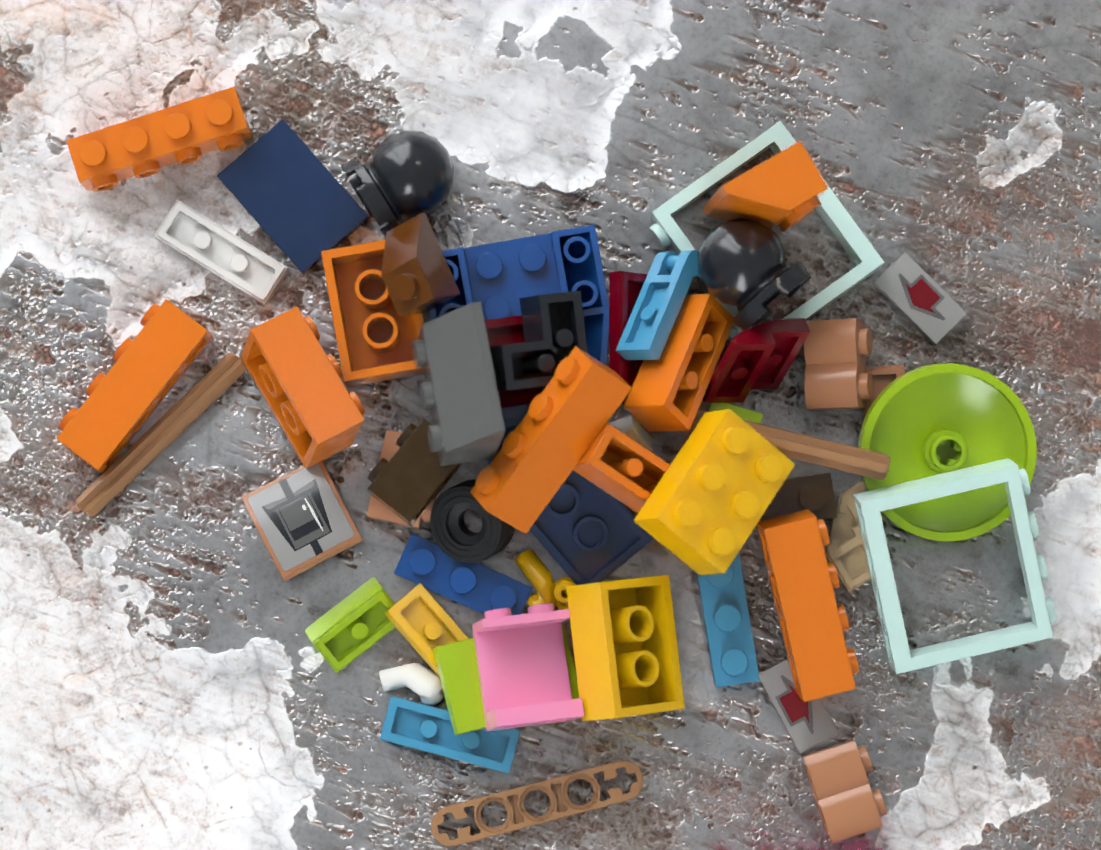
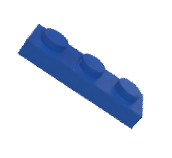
M413 533L394 571V574L417 585L421 583L424 588L483 615L486 611L502 608H511L512 615L522 614L533 589L524 583L479 563H464L454 560L446 555L437 544Z

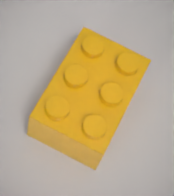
M731 409L706 412L633 521L699 575L725 574L795 466V463Z
M669 575L567 586L579 698H582L584 716L581 717L582 721L617 719L685 709Z

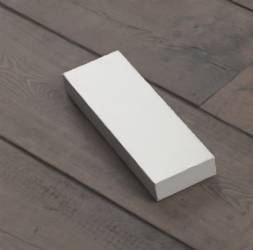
M178 199L154 235L162 243L267 306L289 271V268Z

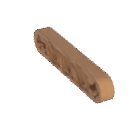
M621 760L448 805L439 809L433 816L431 832L440 844L457 846L624 802L639 794L643 786V774L634 763ZM624 767L627 774H635L636 781L630 784V792L622 793L620 787L609 788L606 791L610 798L600 800V786L594 777L595 773L604 772V781L617 777L616 769ZM576 779H585L593 787L592 799L584 805L573 803L567 795L569 784ZM541 790L549 796L550 808L544 815L534 816L526 811L524 800L529 792ZM496 801L505 806L507 819L503 825L492 828L483 822L481 811L485 804ZM466 807H475L474 820L481 831L480 833L471 834V825L458 829V837L450 839L448 832L440 833L438 825L445 822V814L452 813L453 818L459 820L469 817L465 811Z

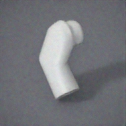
M411 663L379 671L384 692L408 687L420 696L423 704L428 706L436 705L443 699L439 676L422 664Z

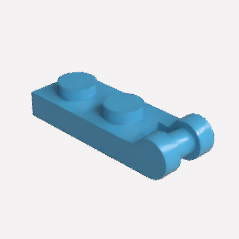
M685 250L680 252L679 255L674 251L659 252L655 256L615 350L625 360H658L660 358L694 276H699L698 250Z

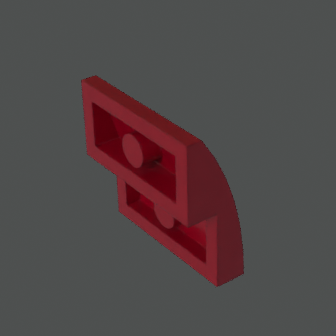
M805 318L765 322L746 329L733 337L710 379L703 396L704 403H744L751 389H778L810 333Z

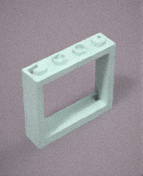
M781 121L776 123L652 211L651 220L654 225L649 228L656 236L657 242L662 248L665 249L670 245L678 255L685 250H696L672 216L768 148L776 155L797 143ZM829 186L818 197L821 205L815 208V210L856 267L783 319L805 318L808 321L878 271L885 263ZM700 275L694 276L691 283L696 281L702 291L708 294ZM720 302L733 317L739 313L737 306ZM733 323L728 335L730 342L733 337L743 331L735 323Z
M1002 459L853 494L888 662L896 674L1053 638L1050 623L1056 622V612L1051 597H1045L1042 581L1048 580L1047 568L1042 554L1036 555L1033 538L1039 537V528L1034 512L1027 511L1024 495L1030 494V484L1025 469H1019L1018 465L1011 459ZM1004 483L1032 621L909 650L880 511Z

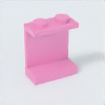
M554 603L527 607L528 614L512 615L511 608L495 609L484 612L485 619L472 624L487 731L573 721L584 716L582 698L572 699L561 622L570 618L569 609L555 610Z

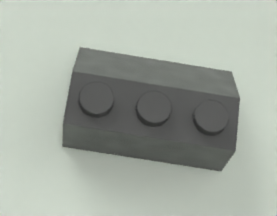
M474 302L422 324L418 340L412 342L415 366L423 367L425 382L420 383L422 406L424 410H431L433 425L428 426L429 447L432 453L438 452L441 466L494 459L505 433L481 302Z

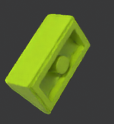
M373 577L305 629V633L337 673L395 628L394 624L385 615L395 603L377 579Z

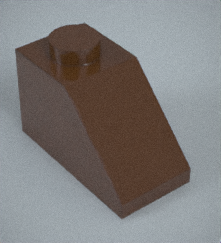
M421 213L386 232L381 276L399 317L426 313L460 295L426 213Z

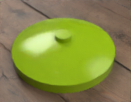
M938 363L922 366L903 374L890 383L877 396L869 408L862 423L858 441L859 448L890 456L889 469L884 480L861 476L866 491L1007 458L1016 463L1019 469H1025L1029 484H1031L1037 459V444L1033 424L1018 396L1004 382L990 373L978 368L955 363ZM1004 483L880 511L887 519L905 531L918 537L935 541H960L977 537L997 527L1011 515Z

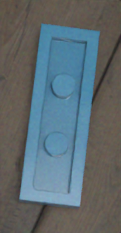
M738 552L725 574L699 575L696 572L715 688L760 681Z
M391 696L380 739L509 774L521 730L510 728L487 731L486 728L455 736L449 711Z

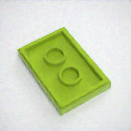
M561 622L572 699H578L576 670L564 625ZM474 638L433 648L455 736L486 728Z

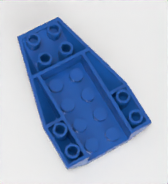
M595 224L552 231L547 234L442 251L460 295L430 310L431 320L474 302H481L484 320L521 315L520 298L581 291L588 354L606 365L609 335V302ZM530 404L501 408L505 433L496 455L501 450L506 436L514 431L525 417ZM493 459L487 460L489 465L493 461Z

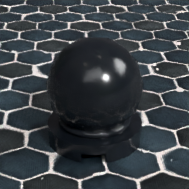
M402 131L387 137L375 148L369 164L364 163L362 165L358 158L355 157L341 166L348 177L353 174L356 175L349 182L371 218L374 217L379 226L386 223V226L380 229L385 239L386 232L399 226L398 222L401 220V217L413 218L421 213L429 214L434 212L446 201L454 180V166L448 150L437 138L421 131Z
M736 218L712 228L704 238L698 252V273L707 292L723 304L738 306L737 311L739 313L732 321L743 331L759 325L773 312L767 306L782 294L783 297L786 295L788 298H791L811 278L801 262L792 267L785 264V248L775 232L761 223L749 219Z

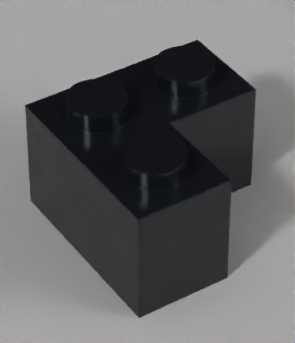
M581 291L520 298L525 343L489 347L497 391L547 386L555 375L559 363L569 356L575 346L588 354Z

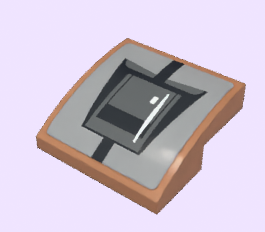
M323 461L308 469L302 465L241 497L284 581L363 541Z

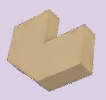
M862 481L838 496L836 504L837 517L832 521L829 534L830 545H827L825 551L826 559L828 562L834 563L838 578L847 593L871 579L853 494L866 492ZM881 513V518L884 520L886 517Z

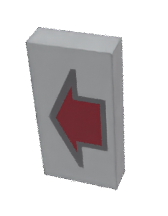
M906 252L873 283L933 346L967 315Z
M788 659L758 674L764 690L799 754L839 733L821 698L803 702L795 692Z

